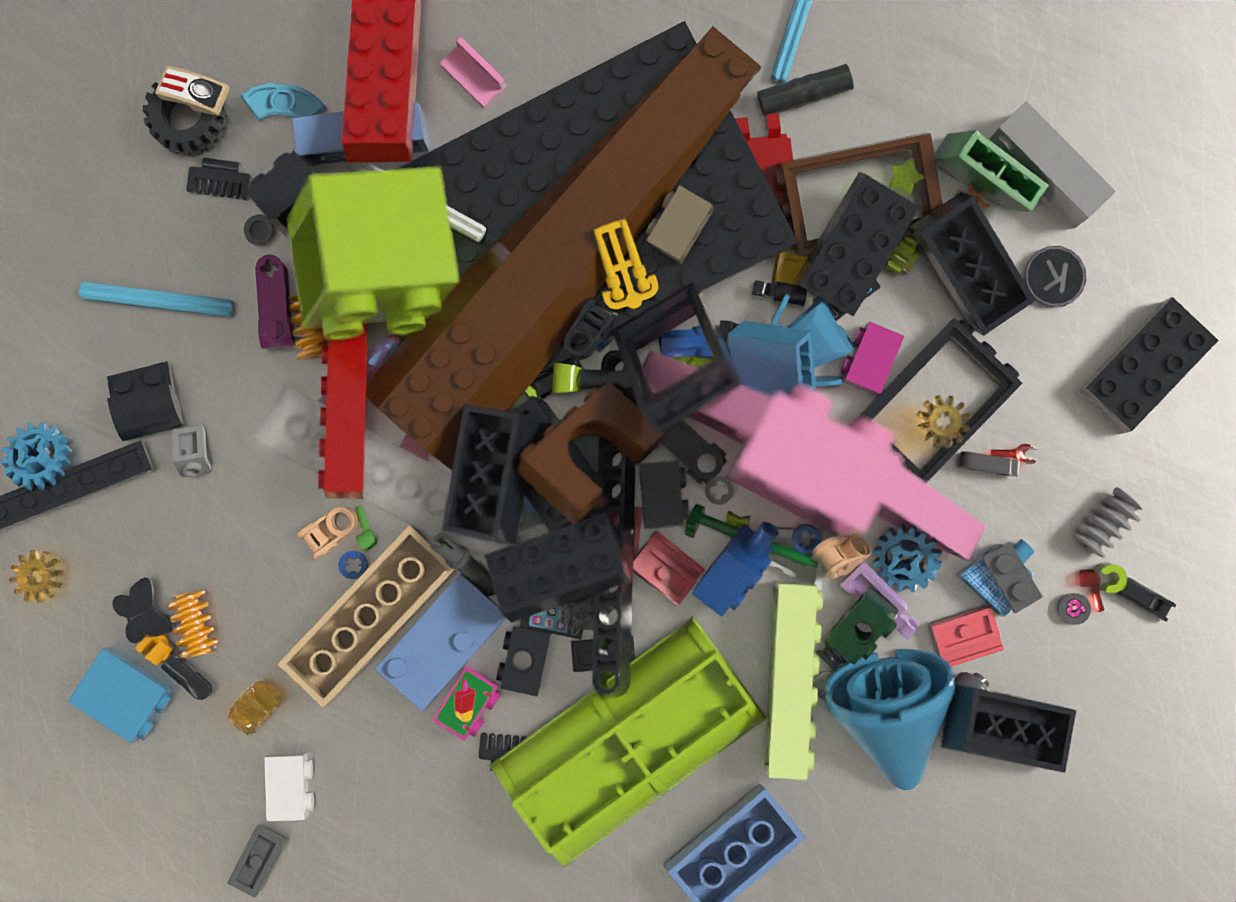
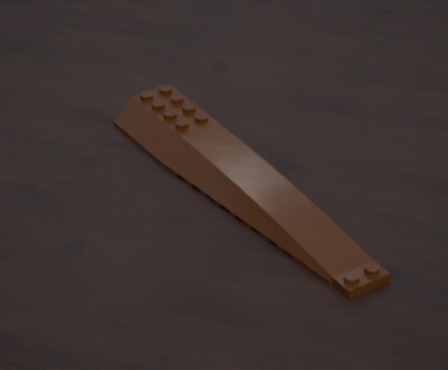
M712 26L691 51L680 59L459 278L457 285L441 302L442 309L425 318L426 327L424 329L409 333L367 382L366 397L418 445L452 471L464 403L509 411L539 376L560 347L561 342L577 320L580 311L591 297L595 298L606 282L607 275L593 230L607 223L626 219L635 242L643 229L653 219L654 214L664 202L669 192L675 187L680 178L684 176L698 153L703 150L740 99L743 89L761 70V65ZM622 227L614 230L624 257L628 253ZM608 232L601 234L612 265L618 264Z

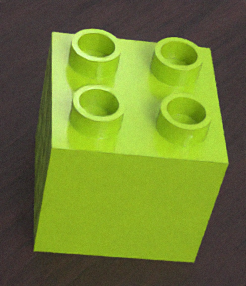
M440 168L310 175L286 218L303 329L323 327L325 339L342 340L353 338L363 333L362 324L386 322L387 331L390 334H408L420 331L426 327L425 318L442 309L441 302L459 282Z

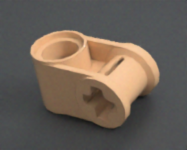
M335 508L297 533L299 539H304L313 552L312 558L317 560L352 534L358 527L359 519L357 513L351 508ZM342 512L348 515L350 520L349 526L345 530L339 529L335 522L337 515Z
M851 534L824 540L812 550V554L815 558L821 560L828 571L826 574L828 578L835 579L839 576L851 574L871 555V548L861 536Z

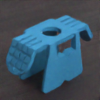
M785 293L772 317V325L782 326L778 320L790 298L789 294ZM822 298L814 302L788 326V328L811 331L814 368L853 351L852 341L842 325H838L834 319L835 314ZM815 376L816 386H832L843 383V377Z

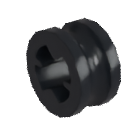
M825 642V648L823 650L818 649L816 653L836 671L840 663L845 664L847 661L837 650Z

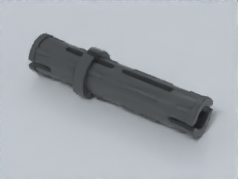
M439 533L434 536L433 539L441 546L439 547L436 543L431 542V549L445 559L447 566L460 571L487 596L495 595L489 571L470 556V552L465 546L457 545L445 533Z

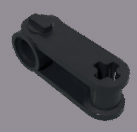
M683 419L664 430L665 433L660 443L689 468L686 473L699 485L702 482L707 485L712 478L721 472L722 467L728 462L725 458L727 453L714 441L710 445ZM703 454H710L715 459V467L710 472H703L698 467V459Z

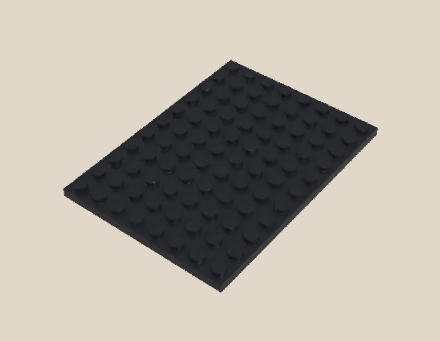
M685 21L395 169L440 168L446 205L486 228L485 235L481 241L476 242L450 227L459 278L680 59L697 45ZM731 111L703 150L698 153L684 176L680 178L672 189L673 192H676L678 187L681 186L713 205V213L682 264L648 245L646 240L649 236L645 233L650 223L643 229L634 244L641 265H644L647 273L645 278L647 279L648 275L655 274L658 290L653 297L643 300L638 308L633 309L626 306L621 309H612L606 305L601 293L612 290L608 288L607 282H605L595 297L596 303L610 313L616 312L619 314V317L600 344L614 338L613 329L641 314L693 282L699 292L703 293L798 245V241ZM662 204L654 214L653 219H660L665 210ZM629 252L624 255V261L630 259ZM633 266L628 267L627 270L634 291L642 293L637 287L638 279L634 278ZM617 271L615 274H618L621 283L619 288L623 290V299H625L627 290L621 271ZM583 336L575 338L571 348L575 351L584 350L588 345V339ZM564 340L540 374L552 369L554 363H564L573 358L568 353Z

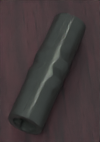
M843 64L757 91V97L763 116L766 117V114L802 107L808 103L817 102L824 98L853 90L854 83L848 65Z

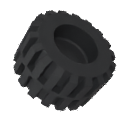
M157 82L151 86L155 91L153 94L147 92L145 96L148 105H143L142 112L146 115V118L143 119L145 125L150 129L149 133L164 148L175 154L179 152L183 156H191L192 152L196 155L204 154L202 149L207 147L211 150L215 147L212 144L215 139L218 141L222 139L223 135L220 132L222 129L226 130L228 124L225 121V117H228V112L224 104L219 116L201 112V116L194 126L184 130H177L170 123L171 111L177 102L160 99L155 94L158 87Z

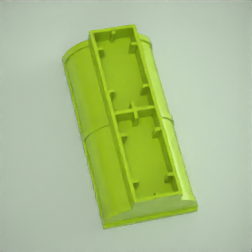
M692 616L631 661L630 686L624 695L613 697L600 694L595 688L492 762L489 767L511 798L513 807L549 855L553 854L563 867H567L577 857L656 799L665 795L671 788L754 727L759 726L767 717L694 616ZM614 674L607 679L608 689L613 688L616 678Z

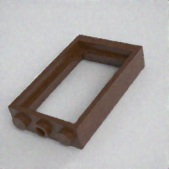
M920 133L778 162L779 169L775 170L778 189L783 188L785 200L780 202L781 210L785 218L789 219L791 230L798 241V245L789 250H794L797 256L809 255L819 239L807 240L795 175L797 172L911 150L922 216L925 217L941 206L943 202L931 133ZM923 217L912 219L903 235L913 234L910 226Z

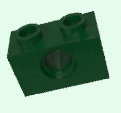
M869 586L830 629L825 641L855 665L861 657L866 660L877 648L875 642L881 635L887 638L897 626L895 619L899 610ZM865 623L872 631L863 632L858 628L857 624Z

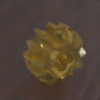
M936 395L934 397L935 406L928 400L923 403L928 413L924 411L917 412L916 416L925 420V423L916 425V429H927L928 432L922 436V440L927 441L933 436L932 445L934 448L940 446L942 439L944 446L947 449L951 448L953 444L952 438L958 443L964 440L959 431H970V427L962 424V421L969 419L971 416L969 413L960 415L959 411L964 408L965 404L960 402L953 407L954 396L952 395L946 398L945 404L941 395ZM941 414H944L943 418L949 417L950 424L945 426L946 430L942 429L943 425L938 427L936 420L941 418Z
M30 550L29 557L23 554L18 556L22 566L12 565L10 567L12 571L17 572V577L9 578V582L19 583L14 593L16 595L24 593V601L31 602L35 598L37 603H44L45 595L50 599L56 597L53 587L63 588L64 584L57 580V576L65 575V571L55 569L61 561L58 558L50 560V552L43 551L40 555L37 550ZM34 571H38V575L42 577L41 582H36V578L32 576Z
M265 681L255 682L235 702L230 709L228 719L233 722V725L239 731H243L246 735L253 734L259 728H262L271 716L275 714V711L280 707L282 697L273 686L268 685Z

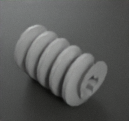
M1118 487L1113 489L1115 498L1108 496L1104 499L1106 507L1099 505L1095 508L1097 516L1092 514L1087 516L1089 525L1081 523L1078 525L1080 534L1074 532L1075 537L1089 551L1102 558L1106 556L1101 548L1103 545L1111 549L1114 548L1110 540L1112 536L1120 540L1123 539L1119 531L1120 527L1128 531L1132 529L1127 521L1129 518L1137 522L1141 520L1136 512L1138 509L1142 510L1140 505L1129 494Z

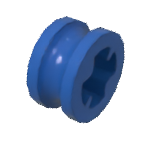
M808 523L801 524L794 529L792 542L798 552L811 554L812 550L821 543V536L814 525ZM808 531L810 536L812 534L815 535V538L810 541V546H804L803 542L799 544L797 539L802 538V532Z
M346 552L339 559V571L346 578L357 579L368 569V560L361 552ZM349 557L354 560L357 558L361 560L362 564H358V566H361V570L358 573L346 570L345 566H349V564L345 563Z

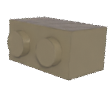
M679 186L676 192L672 190L669 192L662 204V207L665 209L659 220L656 218L652 220L645 234L649 236L646 240L649 246L682 264L713 213L714 208L709 202Z

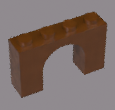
M609 381L600 389L594 387L586 395L584 403L579 408L573 406L569 409L562 419L563 422L558 427L555 425L550 426L542 435V441L536 446L533 444L529 445L519 457L522 461L517 473L574 525L596 505L602 490L574 465L568 453V444L581 436H599L613 443L638 466L659 446L665 433L663 430L656 434L640 412V409Z

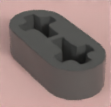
M961 451L959 467L1018 477L1020 461Z

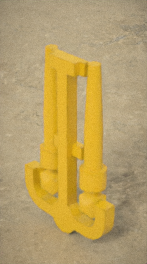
M626 219L613 221L594 229L601 260L607 275L606 282L608 288L612 289L611 291L601 292L604 302L612 309H621L626 306L633 309L638 308L643 300L649 299L656 294L658 282L655 274L648 275V278H645L647 273L644 265H641ZM622 227L630 259L624 261L614 230ZM606 232L609 234L618 262L615 265H612L601 235ZM633 266V275L635 279H638L637 287L642 293L634 291L627 270L628 267ZM617 271H621L627 290L625 299H623V290L619 288L621 283L618 274H615Z

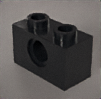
M516 625L513 626L512 632L506 631L502 648L508 650L506 662H499L496 680L501 681L500 689L538 696L551 633ZM519 651L529 653L532 659L530 667L526 669L518 668L514 663L515 654Z

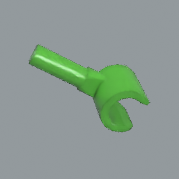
M359 505L355 509L363 533L355 537L361 549L368 551L377 544L378 540L370 529L363 505Z

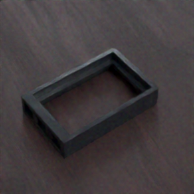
M693 282L612 330L640 412L656 434L742 384L712 312ZM696 315L714 360L653 396L637 350Z
M955 318L950 320L881 391V394L853 420V422H856L858 417H862L872 421L936 353L953 338L1001 386L921 469L891 443L888 450L903 457L900 466L924 483H927L1022 385V382L1018 379L1020 376L1018 371L1009 363L1003 365L995 357L997 354L996 350L985 341L980 343L972 335L974 333L973 328L962 319L959 321Z

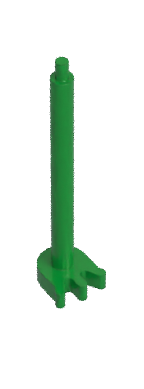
M696 503L691 511L690 518L685 524L684 532L686 536L694 538L701 524L733 537L740 528L704 514L706 507ZM772 541L771 544L774 548L771 553L806 567L809 565L817 568L819 562L810 559V556Z

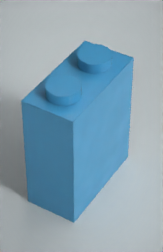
M743 321L728 334L727 345L730 349L732 361L742 381V386L770 397H774L778 392L784 396L789 395L790 391L794 390L796 384L811 390L816 388L811 331Z
M111 647L102 648L67 702L129 743H133L139 739L144 740L154 726L151 720L157 712L161 714L171 701V697L168 694L172 687Z

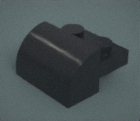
M168 361L107 376L110 398H107L109 411L115 429L122 441L183 426L180 402L175 393L172 370Z

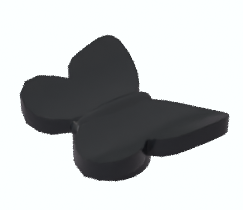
M147 577L140 579L130 588L129 596L118 595L114 597L112 602L115 612L127 618L126 638L129 642L135 644L141 642L147 634L157 637L172 631L170 622L159 614L152 604L154 588L151 580Z

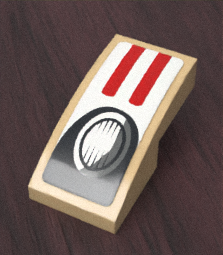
M167 65L155 94L163 100L186 104L194 111L219 116L230 87L212 78Z

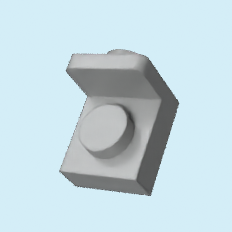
M203 425L171 430L173 463L180 476L197 477L203 473L211 472V464L207 459L206 431Z

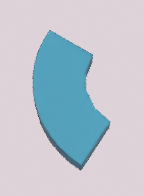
M262 84L239 95L259 122L273 116H284L292 119L320 115L327 110L323 102L311 92L301 87L287 84Z

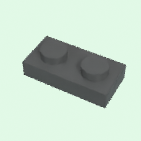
M1007 542L981 558L1013 613H1017L1043 598L1011 542Z
M257 825L227 884L254 898L257 897L286 839Z

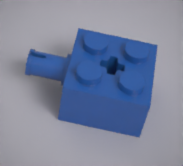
M764 521L755 532L743 524L710 565L691 594L721 617L729 608L735 611L745 598V594L749 589L752 590L763 576V572L772 562L768 556L774 548L771 544L772 541L779 535L777 528L770 522Z

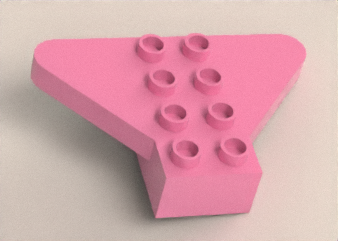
M654 351L648 353L642 365L653 396L698 369ZM796 384L794 390H791L789 395L784 396L778 392L774 397L739 385L688 416L742 445L725 478L834 536L864 533L872 516L875 514L897 527L904 523L906 530H910L912 525L917 526V532H926V537L929 540L932 538L938 540L935 547L969 561L986 529V526L900 466L903 457L888 450L895 437L892 432L862 417H858L856 422L850 421L848 426H842L826 418L833 406V402L802 385Z

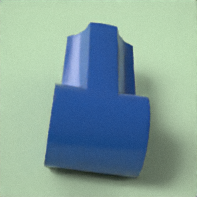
M695 326L688 330H670L659 337V352L667 357L714 358L700 326Z

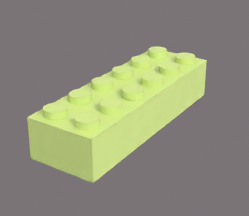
M774 581L764 769L768 778L807 780L808 771L813 772L814 752H811V748H809V739H815L816 721L811 716V707H817L818 690L812 685L813 675L819 674V656H816V653H814L815 643H820L821 624L816 622V611H822L823 592L818 590L817 585L809 582Z

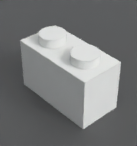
M307 753L269 754L264 757L266 821L305 820L308 818L309 812L314 810L313 792H308V780L313 778L312 760L307 761Z

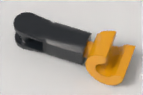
M147 634L134 648L156 666L162 662L163 664L160 668L180 686L182 685L195 699L204 700L211 695L213 690L212 684L199 672H196V669L185 659H181L176 651L172 654L170 653L174 649V645L166 634L157 637Z

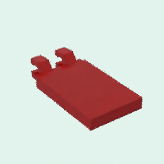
M779 113L766 114L767 136L750 138L748 117L735 118L781 208L780 202L785 200L783 188L778 189L775 170L779 169L778 162L793 159L791 138H787V133L781 134Z

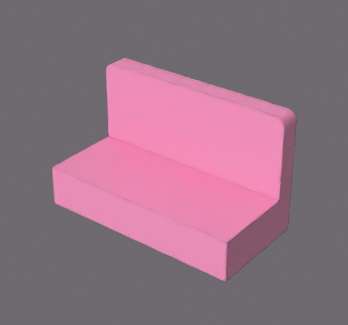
M460 36L456 40L457 47L440 65L485 109L506 88L505 80Z

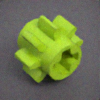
M905 235L902 241L898 242L885 268L897 275L902 269L909 273L921 255L919 251L915 250L919 242Z

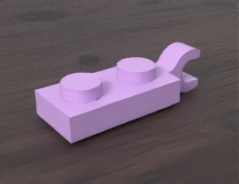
M865 562L861 563L840 584L855 601L870 586L899 610L895 619L897 623L896 629L899 633L908 639L916 632L919 623L912 616L904 613L909 605Z

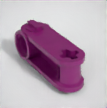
M267 254L259 258L255 266L260 346L262 349L293 347L295 336L292 333L294 330V324L291 323L292 312L289 310L291 300L288 299L290 297L289 272L279 257ZM274 265L278 270L273 271V276L269 277L266 272L271 271V266Z

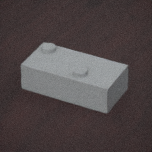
M1027 101L989 138L996 146L1049 185L1040 199L1045 203L1050 202L1075 228L1095 213L1116 192Z

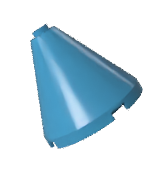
M896 649L897 657L879 659L878 652H875L866 660L861 657L855 665L851 662L846 663L836 670L826 682L827 694L825 697L829 711L894 787L901 790L915 788L922 781L955 689L951 666L946 660L936 654L914 649Z

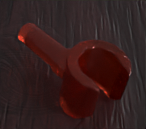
M1024 443L1018 446L1017 449L1012 450L991 449V455L1018 458L1021 462L1031 465L1037 460L1032 458L1025 459V452L1029 449L1037 450V448Z
M1092 569L1080 570V586L1091 587L1097 612L1104 611L1099 592L1100 575Z

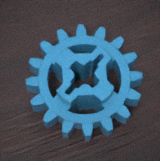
M41 422L37 429L32 423H28L27 431L24 432L22 429L17 428L18 436L16 438L7 437L11 445L1 449L7 457L1 459L0 463L6 468L4 473L18 487L23 485L27 490L31 491L35 484L40 490H44L45 482L49 481L54 486L56 484L54 478L56 475L65 476L61 468L71 464L65 456L72 453V450L66 445L68 442L66 437L60 434L56 427L52 426L49 428L44 422Z
M901 523L898 526L897 532L890 527L886 531V536L881 535L877 543L880 546H876L873 550V554L879 556L874 560L873 566L881 567L882 569L878 576L880 578L887 576L889 578L887 581L889 587L894 582L897 583L899 592H902L905 586H909L910 591L915 592L918 584L925 589L929 584L928 579L934 581L938 575L935 570H940L942 562L937 560L942 554V549H934L938 540L935 538L929 540L926 537L927 533L924 531L921 533L917 532V526L912 525L910 530H906L904 523ZM889 546L891 547L890 551L893 554V558L890 561H888ZM927 554L928 564L927 568L924 569L922 558ZM903 555L905 557L914 556L913 560L908 558L906 560L903 559L900 561Z

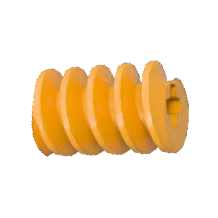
M298 295L288 297L290 300L297 301L289 306V310L299 313L291 318L292 324L300 326L292 331L293 336L302 338L294 343V347L304 350L296 355V360L322 358V345H328L325 343L323 327L303 329Z
M203 589L171 597L175 600L167 605L168 610L178 611V613L170 617V621L181 623L180 626L173 630L174 634L184 635L182 639L176 642L179 647H187V650L179 655L181 659L218 651L210 650V647L218 642L217 638H207V635L215 630L214 626L204 625V622L211 618V614L201 613V610L208 606V602L198 601L197 599L205 594Z

